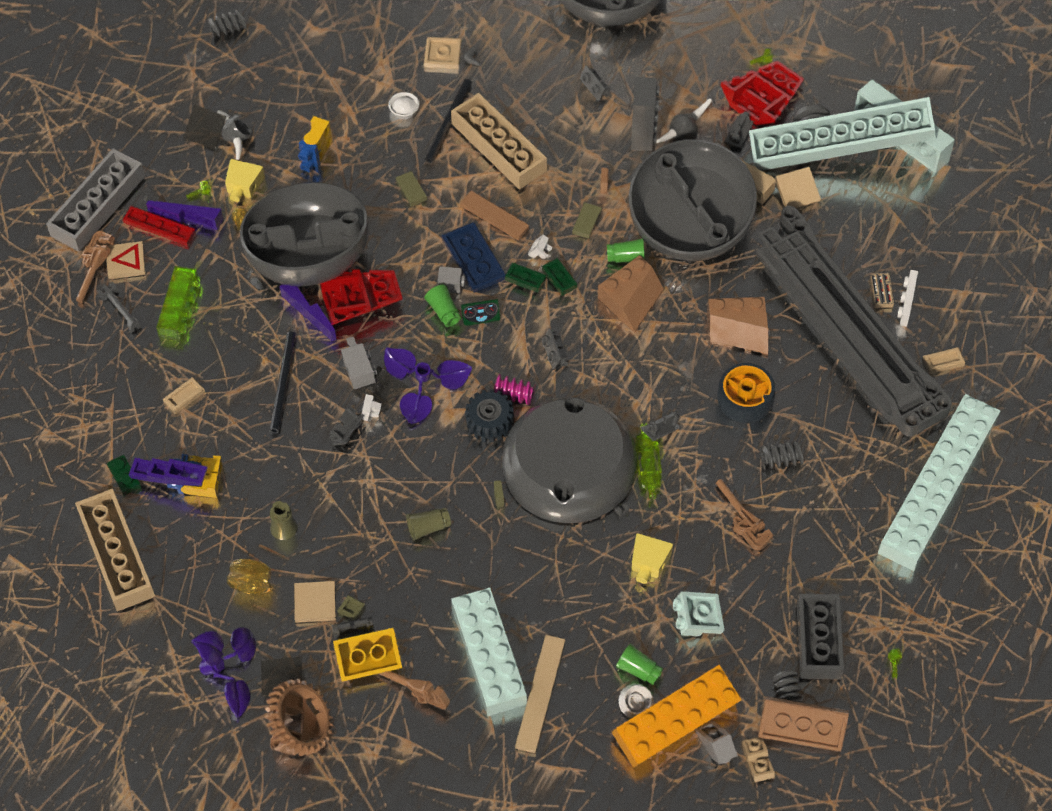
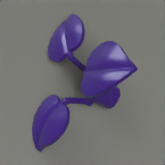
M386 347L384 353L385 367L392 377L402 379L407 373L412 374L415 372V377L419 381L418 395L407 393L400 401L401 413L408 423L411 424L423 421L431 412V398L421 396L423 382L428 381L431 374L437 379H441V384L445 388L455 390L461 388L466 383L472 371V367L464 362L448 360L438 365V374H436L425 362L416 365L414 354L406 349Z
M244 627L235 629L231 634V646L235 652L223 656L224 641L220 634L215 631L201 633L191 641L203 659L200 662V671L203 675L214 674V678L219 677L231 681L225 684V697L233 714L238 718L243 714L250 702V690L243 680L236 681L234 677L220 674V672L224 669V660L237 654L242 662L251 660L256 652L255 637L250 629Z

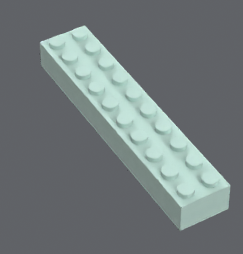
M929 97L749 130L754 166L760 171L936 139Z
M967 394L964 395L884 536L878 554L915 571L994 428L1001 410Z

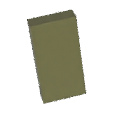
M412 171L395 177L396 183L411 207L427 201V196Z
M585 202L573 227L572 234L590 239L601 214L602 207Z

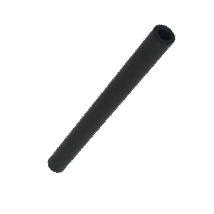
M469 79L463 80L425 157L427 163H433L452 125L451 111L462 104L472 84Z
M292 331L287 332L270 425L271 433H279L296 338V333Z

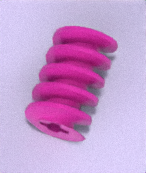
M499 374L496 379L494 392H502V395H507L508 399L511 397L512 402H515L518 398V402L522 404L525 400L526 405L529 406L534 398L536 383L531 387L530 381L524 385L523 379H521L517 384L515 377L509 382L507 375L502 380L501 374Z

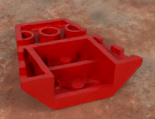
M777 60L759 67V70L755 72L751 70L742 77L738 75L729 82L725 80L720 85L730 107L740 114L743 112L749 113L750 120L759 126L776 122L804 82V78Z
M352 269V272H345L335 279L320 284L322 300L331 325L371 313L402 300V294L394 270L360 272V270Z

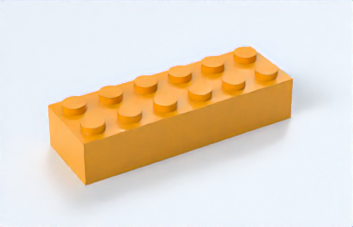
M717 665L612 731V734L634 768L741 701V698L721 666Z

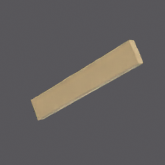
M545 635L515 749L536 754L565 639Z

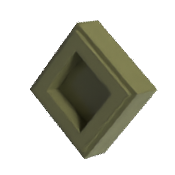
M501 480L494 481L496 506L504 507Z
M348 595L337 612L339 615L354 621L358 619L366 606L363 602Z

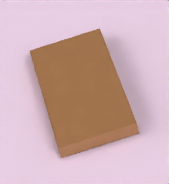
M765 696L758 737L841 752L849 711Z

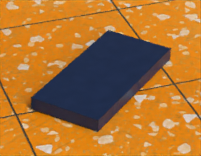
M475 222L441 235L442 241L458 268H462V274L465 276V280L473 293L505 280L506 274Z

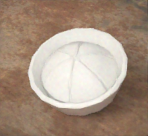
M408 92L397 93L389 100L390 111L399 119L413 117L419 107L418 98Z
M641 684L628 685L619 695L620 709L629 718L635 717L654 705L651 691Z

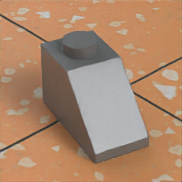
M711 721L695 729L710 757L719 765L728 763L732 758L738 756L730 733L716 722Z

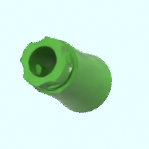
M643 238L607 245L608 262H631L639 255L645 260Z
M438 285L426 293L424 299L433 308L445 327H452L461 320L447 285Z
M632 643L625 649L616 665V668L626 671L652 685L657 682L663 672V668L657 665V662L639 651Z

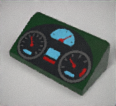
M498 299L461 305L464 326L500 320Z

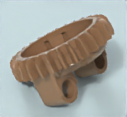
M291 679L278 684V686L273 688L274 691L269 693L271 698L266 700L270 706L265 707V710L269 712L265 716V718L269 719V723L266 725L272 726V730L269 732L273 734L270 741L271 749L288 755L299 753V756H308L318 752L329 741L328 736L332 734V731L329 729L333 727V724L329 722L333 717L329 716L328 713L331 711L326 706L328 701L324 702L322 699L324 694L319 695V688L313 689V684L307 685L306 680L300 682L299 679ZM306 699H312L311 702L315 709L319 710L318 714L312 713L306 703ZM302 713L300 732L285 727V714L295 716Z

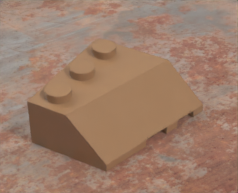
M765 297L708 299L707 317L710 343L730 348L735 346L743 348L747 352L756 351L764 356H768V323Z

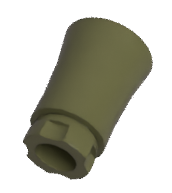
M281 501L273 503L270 509L271 534L279 540L292 538L298 530V525L292 515L291 508L287 503Z
M446 508L406 514L408 529L414 541L451 526L450 515Z

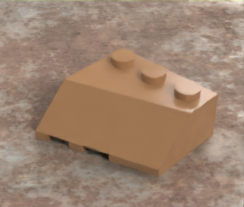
M639 255L598 285V299L635 333L640 323L646 318L650 308L654 306L664 291V288L652 266Z

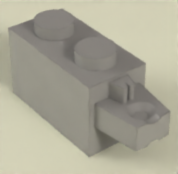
M354 336L346 338L348 348L341 349V353L353 389L376 383L374 375L377 374L374 363L370 364L369 360H372L369 350L364 349L363 343L356 344Z

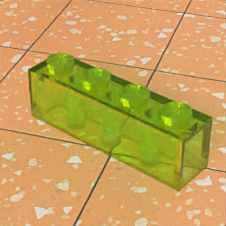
M174 267L156 327L159 338L181 341L182 335L186 333L187 318L191 317V305L196 300L195 291L197 287L199 288L201 282L197 269Z

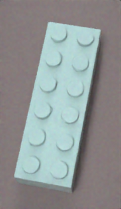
M871 80L858 91L854 111L903 101L883 88L882 85ZM934 124L936 139L900 145L898 147L936 174L949 162L955 139Z
M487 588L452 598L454 617L487 717L527 705V694L491 589Z

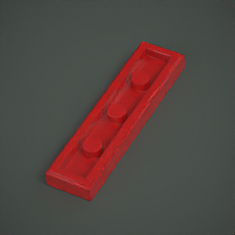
M133 206L129 208L122 219L125 224L186 246L189 245L196 233L195 228Z

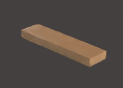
M470 191L460 202L461 207L518 241L529 230L527 223L473 191Z

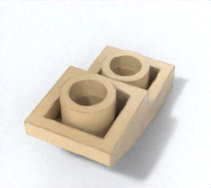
M755 737L743 740L742 747L754 782L775 778V772L768 758V750L763 738Z

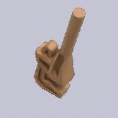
M103 231L95 232L88 248L81 254L83 258L82 263L89 267V270L76 298V301L79 303H83L96 270L110 255L111 249L106 244H114L115 238L111 234Z
M719 479L716 485L739 513V516L733 518V531L743 536L752 549L762 550L773 539V534L768 529L764 533L757 534V538L754 536L758 531L765 529V523L745 509L725 482Z
M393 671L378 673L408 687L412 691L411 694L417 698L418 703H429L441 709H446L450 704L445 691L439 686L434 690V686L430 681L409 679Z

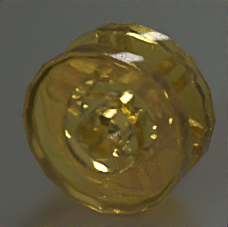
M237 559L231 562L229 567L230 573L226 580L231 588L248 594H262L268 590V580L271 578L272 572L267 565L250 559Z

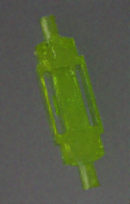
M641 430V434L636 435L635 443L638 481L641 482V489H648V498L652 499L653 494V499H656V488H661L662 479L658 441L653 442ZM653 450H656L659 471H656ZM638 451L641 452L643 472L640 471Z

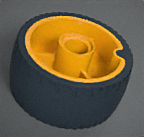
M740 363L731 366L723 373L719 381L717 391L719 407L725 416L736 422L748 424L762 420L770 412L775 399V383L772 376L762 366L752 363Z

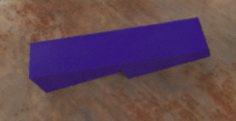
M148 200L146 203L148 212L181 224L184 220H188L218 230L223 221L220 208Z
M280 286L281 296L332 342L336 340L335 329L317 303L310 306L297 286Z

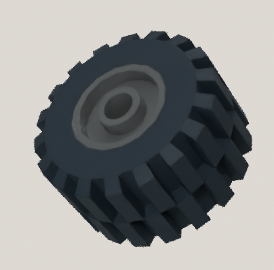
M490 389V392L482 390L481 394L475 393V398L471 397L469 404H466L465 411L467 428H469L471 435L474 434L476 439L481 437L482 442L490 439V443L494 442L496 438L500 441L502 436L507 437L508 431H510L514 424L511 400H508L507 395L502 396L500 391L495 393L494 389Z

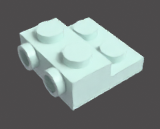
M682 591L674 599L673 609L678 613L676 628L680 629L681 635L700 636L702 633L722 634L725 631L718 594Z

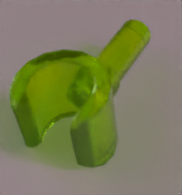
M765 49L762 56L749 61L750 65L760 61L769 63L772 61L774 54L769 55L771 49Z
M202 181L200 189L187 194V199L199 194L208 195L210 193L208 181Z
M899 648L891 650L888 654V660L892 665L893 678H898L896 661L902 659Z

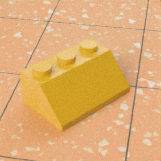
M394 628L333 641L342 682L402 668Z

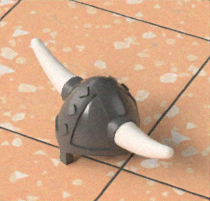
M708 99L702 106L690 114L681 113L674 116L670 123V130L657 139L656 142L661 143L672 138L677 141L696 139L698 134L696 121L707 109L712 99Z
M219 110L217 113L225 120L221 133L222 138L225 141L233 142L236 149V160H239L242 152V141L252 137L253 130L247 123L239 119L238 115L230 116Z

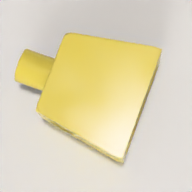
M233 159L230 160L225 184L227 192L230 193L229 198L232 201L239 202L242 196L251 198L265 178L263 166Z
M636 534L631 570L638 572L636 577L638 582L646 584L649 576L654 578L660 576L672 555L673 544L642 534Z

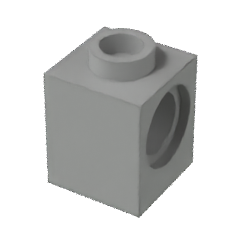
M439 267L438 285H447L449 293L460 294L461 287L465 286V276H462V268Z

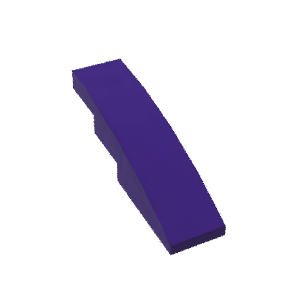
M135 458L129 476L133 479L155 483L202 486L208 467L169 459L168 462L154 458L151 461Z

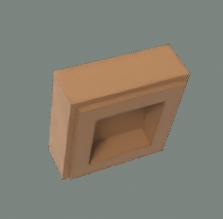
M601 168L600 193H607L608 168Z

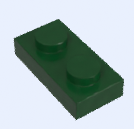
M558 258L542 266V271L561 296L577 288L576 281Z
M516 263L511 264L505 275V281L539 293L546 280L545 274Z
M125 455L106 463L123 496L141 488L138 479H133L129 476L131 466Z

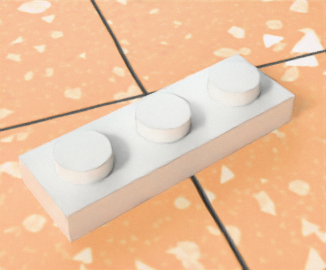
M915 270L910 271L909 277L905 276L903 287L907 289L906 292L902 291L900 300L904 304L903 307L899 306L897 315L898 318H901L900 326L907 327L918 275V271Z

